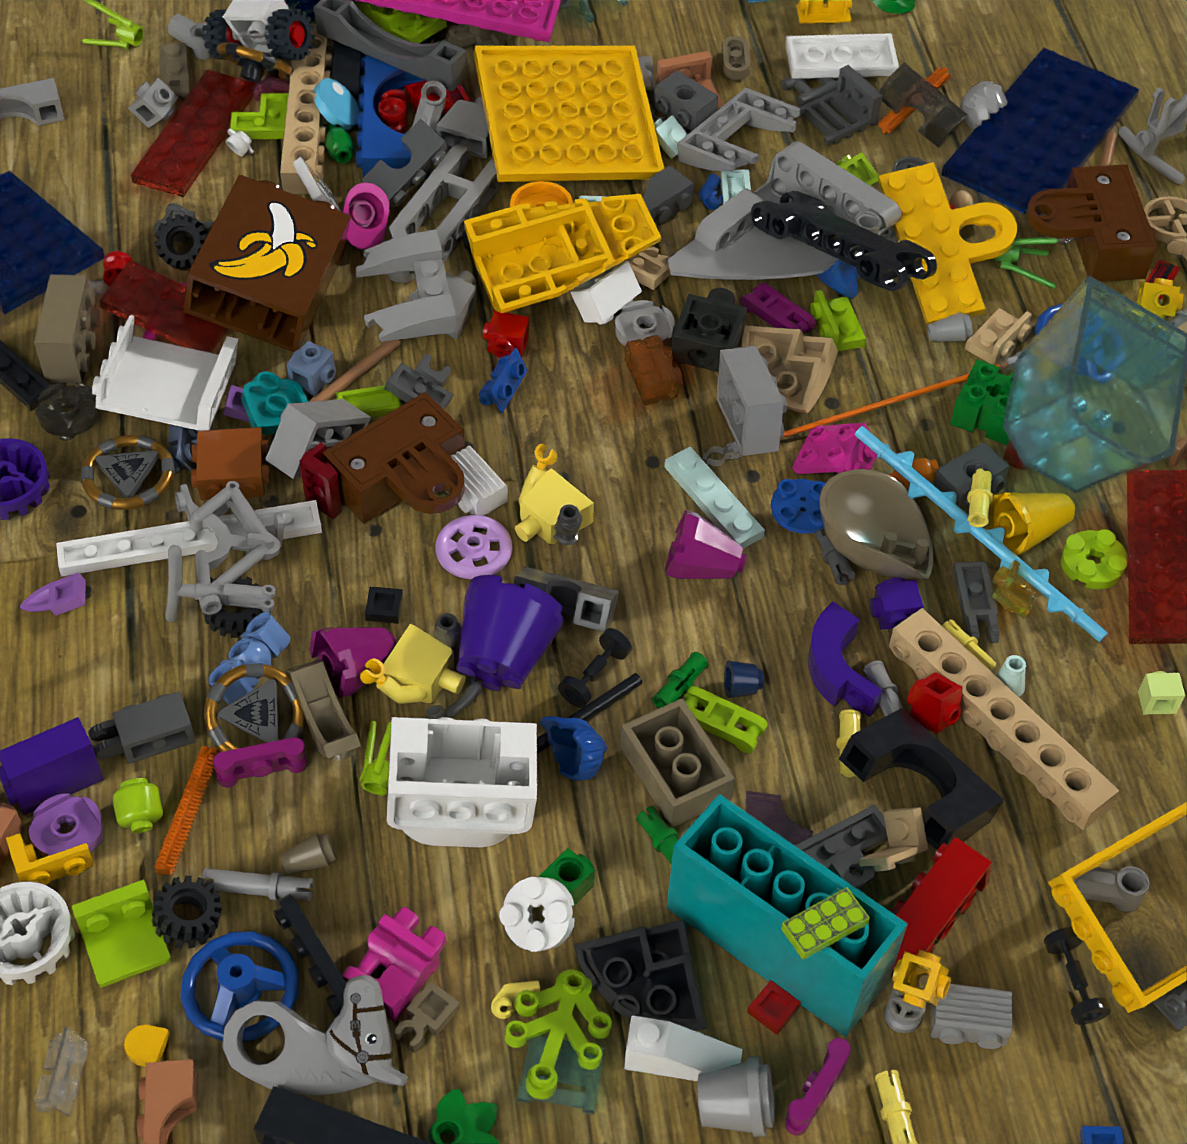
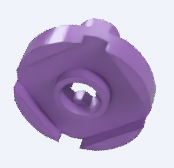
M59 794L45 800L35 810V818L31 826L29 825V836L37 853L43 858L87 843L91 853L104 840V823L99 808L91 799L85 796L79 798L71 797L70 794ZM65 822L69 826L76 824L71 832L66 834L59 833L61 831V824Z

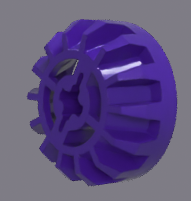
M0 439V518L2 520H9L10 512L19 511L21 516L28 513L27 505L35 508L39 506L42 502L41 496L47 494L50 488L48 481L50 474L43 454L34 445L23 440Z

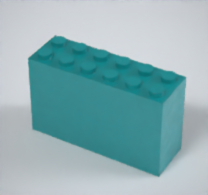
M720 794L674 844L666 908L768 982L772 980L801 1002L800 1005L844 1037H847L888 984L908 924ZM847 887L869 916L868 924L802 960L781 930L782 923Z

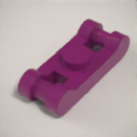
M759 283L753 288V293H747L739 300L740 306L747 307L746 312L755 313L775 328L799 329L802 333H809L816 327V321L812 315L765 283Z
M288 738L218 753L213 759L218 783L225 788L234 786L238 779L253 776L264 777L272 772L288 769L293 773H300L307 768L308 764L304 742L299 738Z
M835 1038L829 1042L823 1061V1068L819 1073L813 1070L802 1088V1091L806 1093L803 1099H796L790 1103L785 1119V1127L790 1134L801 1135L808 1129L845 1070L851 1051L850 1045L845 1039Z

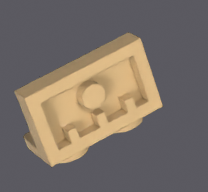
M999 308L967 340L965 350L989 364L996 365L1002 358L1007 359L1012 354L1015 345L1019 341L1024 342L1029 336L1032 329L1029 325L1032 314L1026 311L1018 319Z

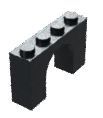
M903 708L851 735L839 757V760L863 782L893 767L911 769L929 779L936 786L942 797L928 806L922 816L926 840L936 850L943 843L949 845L954 837L962 841L989 824L1004 801L999 794Z

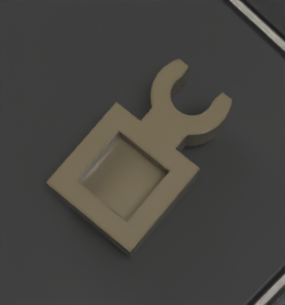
M430 981L407 1007V1015L412 1019L398 1024L394 1032L395 1039L399 1041L406 1033L415 1034L416 1037L410 1042V1050L412 1052L418 1051L424 1043V1034L429 1031L437 1036L460 1010V1002Z

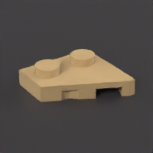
M649 247L626 261L629 262L637 281L654 290L671 275L668 266V259L671 256L658 254L659 248Z

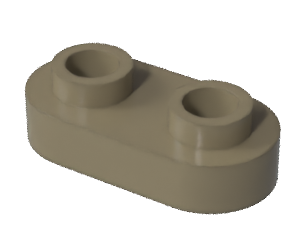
M739 36L727 37L722 43L723 73L732 80H740L747 77L750 70L749 43L746 39Z

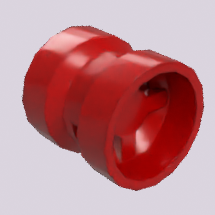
M394 97L382 100L378 107L380 120L392 130L404 134L407 131L405 102Z

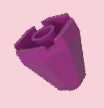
M685 510L675 531L677 533L675 541H672L665 566L666 575L677 579L733 578L736 572L741 573L747 557L746 554L742 553V545L698 513Z
M324 627L312 631L309 650L311 658L318 657L319 660L323 661L335 695L343 698L354 694L365 684L361 681L360 674L366 669L371 671L366 668L365 663L375 658L384 664L397 642L394 635L382 627Z

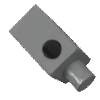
M478 97L474 103L458 100L436 126L437 134L446 142L448 150L454 145H460L470 149L472 156L487 159L491 143L482 97Z
M463 271L458 277L445 272L455 309L457 332L445 334L455 339L459 338L477 306L476 288L474 286L476 278L469 271ZM418 290L409 295V301L419 299Z

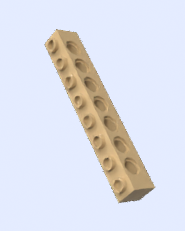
M309 24L314 26V30H311V35H315V40L311 39L310 41L314 44L313 49H308L311 53L305 56L303 60H292L291 65L294 72L290 75L280 175L282 189L292 194H309L293 166V162L299 157H302L323 181V166L320 163L325 162V148L321 144H325L326 127H323V125H328V121L323 117L315 104L314 98L317 95L313 93V88L322 79H331V71L328 70H332L333 55L330 52L334 51V40L317 33L316 24Z
M923 608L893 628L889 647L895 657L909 665L919 679H925L936 672L962 686L960 708L961 716L965 723L975 728L986 738L990 747L1005 756L1019 774L1025 775L1036 786L1038 792L1043 797L1050 799L1062 811L1068 821L1075 823L1079 828L1085 830L1112 808L1120 790ZM1068 786L1074 787V788H1076L1078 791L1072 790V789L1069 788Z

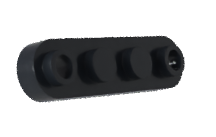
M288 894L276 901L278 909L273 911L274 916L283 931L287 928L294 936L291 939V944L300 959L304 957L308 959L312 966L308 969L309 974L318 989L323 986L330 995L326 998V1001L333 1015L337 1017L344 1005L346 982L293 896Z

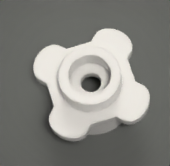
M232 129L227 130L230 137L226 140V144L234 153L241 157L246 152L251 155L254 153V150L250 147L252 141L244 132L239 130L236 133Z

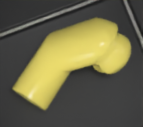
M539 980L505 984L491 1003V1010L495 1017L506 1019L513 1015L516 1010L517 995L524 990H530L535 993L540 992Z

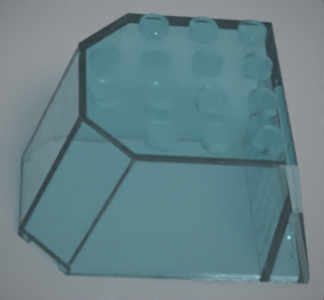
M1089 275L1017 357L1002 426L1023 464L1068 490L1078 493L1107 484L1174 455L1187 373V333Z

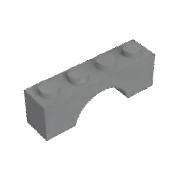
M54 78L0 88V119L11 116L24 117L33 121L37 126L64 121Z

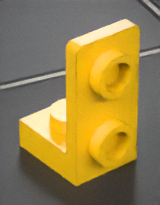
M20 833L6 838L20 882H35L48 885L53 880L67 875H78L87 868L94 866L87 843L38 860L33 845L25 846Z

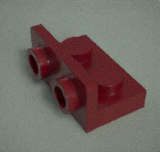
M320 442L313 449L308 450L302 456V459L299 460L305 501L316 500L318 509L334 520L342 512L338 473L331 464L323 463L322 452L327 450V446Z

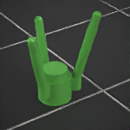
M1015 238L1010 250L994 258V261L1001 262V269L1011 270L1054 289L1056 288L1055 283L1012 264V261L1018 262L1020 253L1047 256L1049 254L1048 250L1021 247V245L1054 244L1058 242V239Z

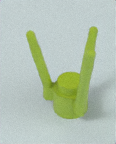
M84 0L110 16L108 22L117 26L116 36L120 38L119 41L84 38L82 40L84 44L121 47L128 50L130 45L138 47L142 43L144 38V28L142 26L134 24L132 20L122 17L95 0Z
M371 721L363 771L359 780L363 789L372 794L382 796L388 793L389 762L385 760V756L391 741V722L387 725L377 759H374L372 763L377 723L376 721Z

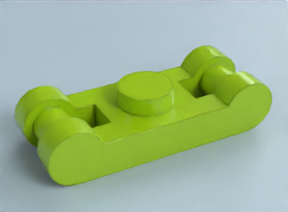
M690 686L684 695L685 703L703 730L735 744L744 753L750 754L753 752L758 744L756 740L758 735H763L768 726L767 721L763 717L697 686ZM701 706L705 707L703 712L696 708ZM738 724H741L747 729L743 731L736 727Z

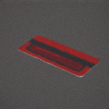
M1158 260L1146 282L1154 283L1155 278L1174 280L1180 267L1163 260Z

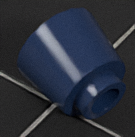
M730 660L726 662L724 689L727 698L755 695L757 690L763 688V670L757 669L755 664Z

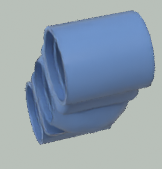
M263 612L257 615L248 624L246 632L241 635L242 639L230 649L228 660H222L220 665L210 674L208 682L211 686L224 673L237 666L263 663L271 666V658H277L279 653L288 646L291 637L270 612ZM244 677L235 681L227 688L222 698L230 705L253 691L254 686L259 683L257 679L260 677Z

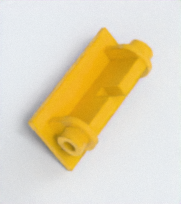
M799 0L796 5L799 23L851 22L849 9L852 8V0H828L827 4H823L824 0Z

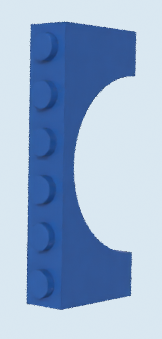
M367 54L366 57H361V74L365 75H360V92H364V94H359V110H363V112H358V128L362 129V131H357V146L362 149L356 151L357 168H362L363 178L380 160L394 169H401L410 162L411 154L403 147L401 142L404 134L386 126L376 113L380 97L384 92L392 89L404 90L405 85L425 81L420 77ZM430 168L426 171L427 176L425 179L430 176Z

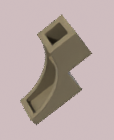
M316 659L285 670L293 682L316 750L327 759L332 757L333 761H339L354 754L353 749L361 747L357 733L352 729L342 711L323 661Z

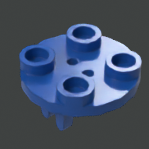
M784 479L780 481L778 488L773 492L770 504L772 516L779 525L792 532L805 534L815 533L823 529L819 497L826 483L806 479Z

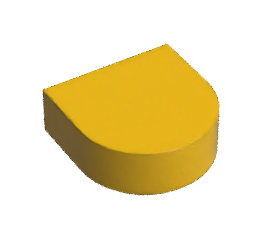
M140 1025L133 1028L127 1034L124 1041V1048L129 1060L143 1067H146L148 1062H160L170 1036L169 1030L152 1025Z

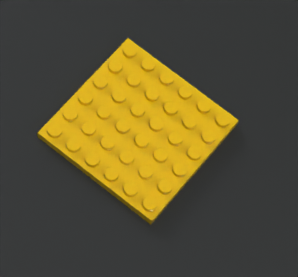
M475 46L474 58L498 182L649 179L664 169L635 46Z

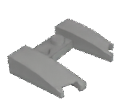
M744 88L677 143L679 162L711 171L736 170L735 168L743 165L757 163L759 161L758 154L728 143L725 140L744 124L765 130L794 132L797 125L796 121L793 120L800 116V108Z
M437 229L394 238L364 251V258L366 260L364 265L357 266V278L414 271L419 295L417 300L400 303L364 315L365 325L368 328L378 324L383 330L379 334L381 342L457 332L456 314L452 295L449 292Z

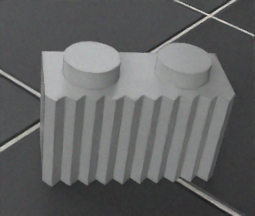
M950 984L945 999L939 998L937 1006L931 1004L930 1036L932 1038H940L943 1043L960 1044L969 1041L970 1043L977 1042L980 1047L985 1049H996L1000 1046H1006L1011 1036L1012 991Z

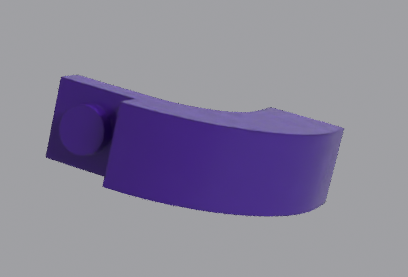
M832 601L820 614L813 628L808 652V669L811 679L820 694L834 707L844 699L853 709L862 711L871 717L878 709L883 690L852 670L845 662L842 651L855 639L859 619Z

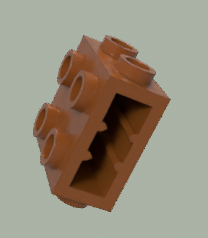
M261 427L197 431V444H192L193 463H197V468L191 469V482L193 488H198L200 500H210L224 489L229 481H235L239 484V489L246 499L265 496V484L270 483L269 464H265L270 443L269 440H263Z

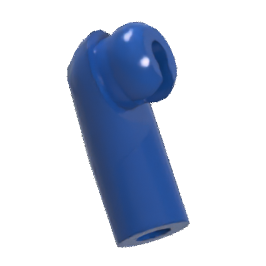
M715 174L708 176L698 193L704 206L710 210L719 208L723 202L722 195L718 196L716 191L721 183V179Z

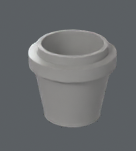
M760 1056L748 1057L746 1062L699 1073L698 1106L702 1127L753 1133L754 1137H766L767 1128H774V1097L769 1064H762Z

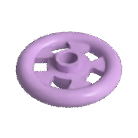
M482 515L462 516L449 522L438 534L435 544L436 556L441 566L452 575L469 580L481 575H495L501 571L510 560L513 549L512 540L507 529L498 521ZM474 528L486 529L487 533L483 535L473 532ZM457 532L463 534L458 542L451 540ZM490 542H499V551H490ZM471 543H477V544H479V545L473 547V546H470L469 544H471ZM458 551L464 559L456 562L450 555ZM486 558L488 564L479 567L474 566L473 561Z

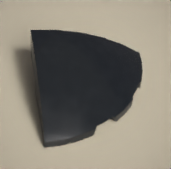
M683 919L648 929L641 927L574 945L580 966L585 976L591 980L592 987L598 990L611 1004V1007L630 1020L633 1015L669 1021L693 1031L707 1029L704 1000L689 924Z

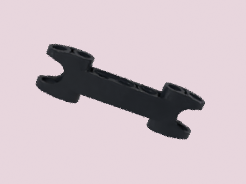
M790 191L783 194L780 198V203L761 201L755 203L751 208L752 222L761 231L777 239H784L790 236L856 267L859 276L863 280L883 289L896 291L907 285L908 277L923 280L936 273V258L933 253L924 247L906 239L893 242L828 212L827 207L822 201L799 191ZM760 209L763 211L764 220L761 218ZM922 258L927 263V272L922 266ZM898 277V284L893 279Z

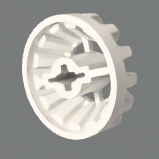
M17 882L0 888V978L8 985H13L17 979H24L27 984L36 982L35 975L47 971L50 975L56 971L55 963L59 959H67L70 954L69 943L75 939V930L67 904L55 890L40 883ZM51 933V945L42 957L39 951L43 946V938ZM33 956L37 960L27 965L10 963L16 958L26 959Z

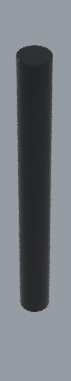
M637 673L632 674L568 718L588 721L642 685V679ZM547 732L537 737V754L550 746L547 740Z

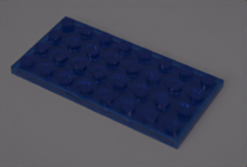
M1043 48L1004 94L1007 99V105L999 108L996 114L991 113L988 120L982 121V126H978L972 131L944 164L941 175L1026 214L1028 203L1033 195L1048 189L1066 188L1072 167H1083L1105 139L1107 133L1113 129L1135 101L1140 89L1108 76L1101 71L1085 66L1078 61L1064 57L1055 51ZM1037 213L1040 216L1045 215L1044 213Z

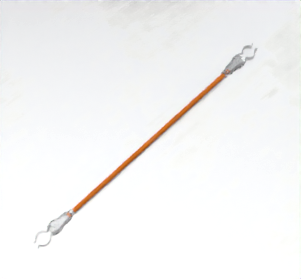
M1036 345L1033 351L1025 349L1018 351L1015 355L1005 358L994 366L1000 367L999 371H1010L1017 368L1025 369L1032 366L1034 361L1046 363L1049 357L1033 356L1035 351H1043L1039 345ZM970 373L784 431L783 438L966 381ZM736 440L728 442L725 448L711 447L707 454H703L702 459L706 460L708 455L714 452L725 453L724 458L721 460H713L711 458L707 460V465L721 466L724 464L725 459L737 460L742 458L743 455Z

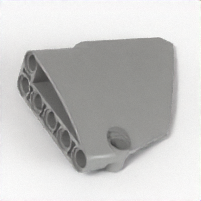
M794 141L776 154L772 160L769 178L766 183L754 192L749 189H743L702 220L697 228L695 239L668 259L669 270L673 276L726 280L781 279L821 274L827 271L839 259L790 236L784 239H777L758 229L752 222L751 208L755 203L761 201L780 203L781 196L790 191H799L819 199L825 204L828 212L878 235H882L900 220L901 209L895 201L805 144ZM760 209L761 218L764 220L763 211Z

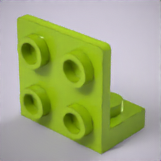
M144 879L71 906L83 936L99 987L108 986L171 961L166 942H164V936L159 937L156 934V927L152 925L153 905Z

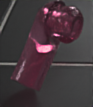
M268 76L261 80V83H257L254 86L252 94L256 101L261 102V93H289L290 82Z

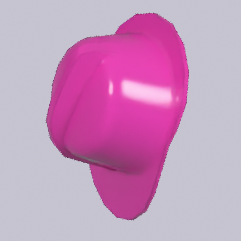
M365 182L357 184L349 190L343 212L351 215L347 241L358 249L366 250L379 245L384 238L389 215V201L384 191L375 184Z

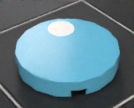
M330 78L322 79L313 88V93L317 95L314 100L318 110L329 123L334 126L339 124L344 130H351L358 124V112L360 110L352 94L339 82Z

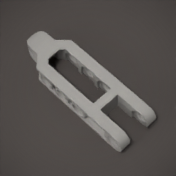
M454 145L389 226L392 239L419 232V227L427 217L431 218L434 208L441 200L444 201L447 196L459 199L437 228L444 264L463 239V232L465 230L464 220L480 216L505 183L498 182L494 159L492 158L474 182L461 178L460 175L466 168L468 159H471V150L460 145ZM414 271L387 274L389 279L398 283L410 282L415 278Z

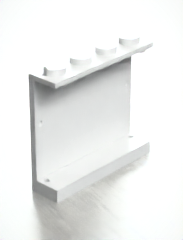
M130 315L125 326L120 325L117 343H111L109 359L103 360L100 377L96 376L94 378L92 394L96 395V408L199 431L210 430L236 364L238 338L226 336L219 355L135 337L133 336L134 316Z

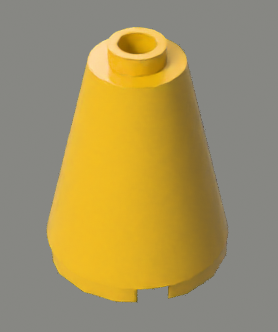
M1004 492L993 496V501L989 505L990 525L985 527L986 530L1002 527L1005 530L1003 544L1015 555H1021L1072 522L1075 516V505L1065 493Z

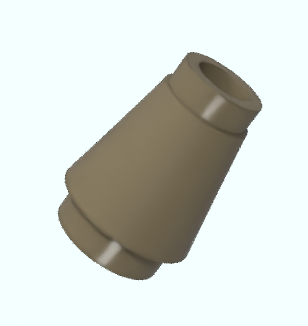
M315 833L287 850V852L280 854L287 874L329 867L330 862L337 860L328 833L322 835Z

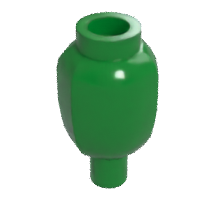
M331 123L328 124V132L324 140L328 154L334 161L345 164L351 160L354 152L352 138L343 128L338 127L337 124L335 126Z

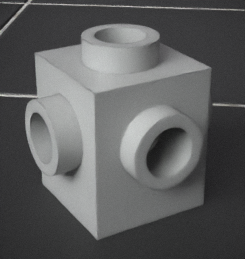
M157 78L150 84L146 81L143 82L134 93L137 97L128 109L149 128L160 120L165 121L174 112L175 109L172 106L178 97L166 84Z

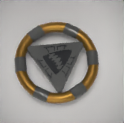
M123 435L110 438L97 445L86 457L81 468V484L87 495L98 505L113 510L140 508L159 499L169 488L175 475L174 460L168 449L155 439L143 435ZM138 446L149 450L108 455L118 448ZM160 458L162 461V476L158 483L149 490L133 497L142 491L144 479ZM96 464L124 498H117L102 493L95 486L94 468Z
M263 663L244 664L227 671L214 683L205 702L204 719L208 735L221 752L239 748L228 741V738L218 724L217 717L265 743L278 741L276 682L282 686L289 697L294 712L293 722L284 739L300 738L304 731L306 718L289 675L274 666ZM244 677H266L271 679L217 712L218 704L227 688L235 681Z

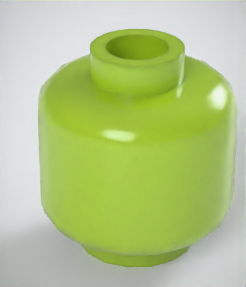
M146 778L130 779L119 784L120 789L114 792L112 798L117 824L123 828H131V832L134 834L152 830V824L160 820L163 815L158 787L153 783H148Z

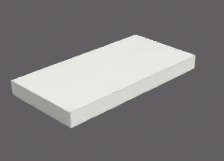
M892 34L786 36V49L792 79L839 77L840 68L846 65L851 66L862 77L898 76L899 64Z

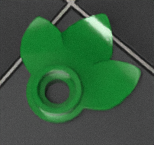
M458 1088L450 1091L438 1102L436 1107L437 1121L429 1130L428 1142L445 1144L440 1140L441 1137L445 1134H452L455 1140L450 1144H500L493 1135L489 1134L496 1121L497 1105L489 1102L466 1105L465 1098Z

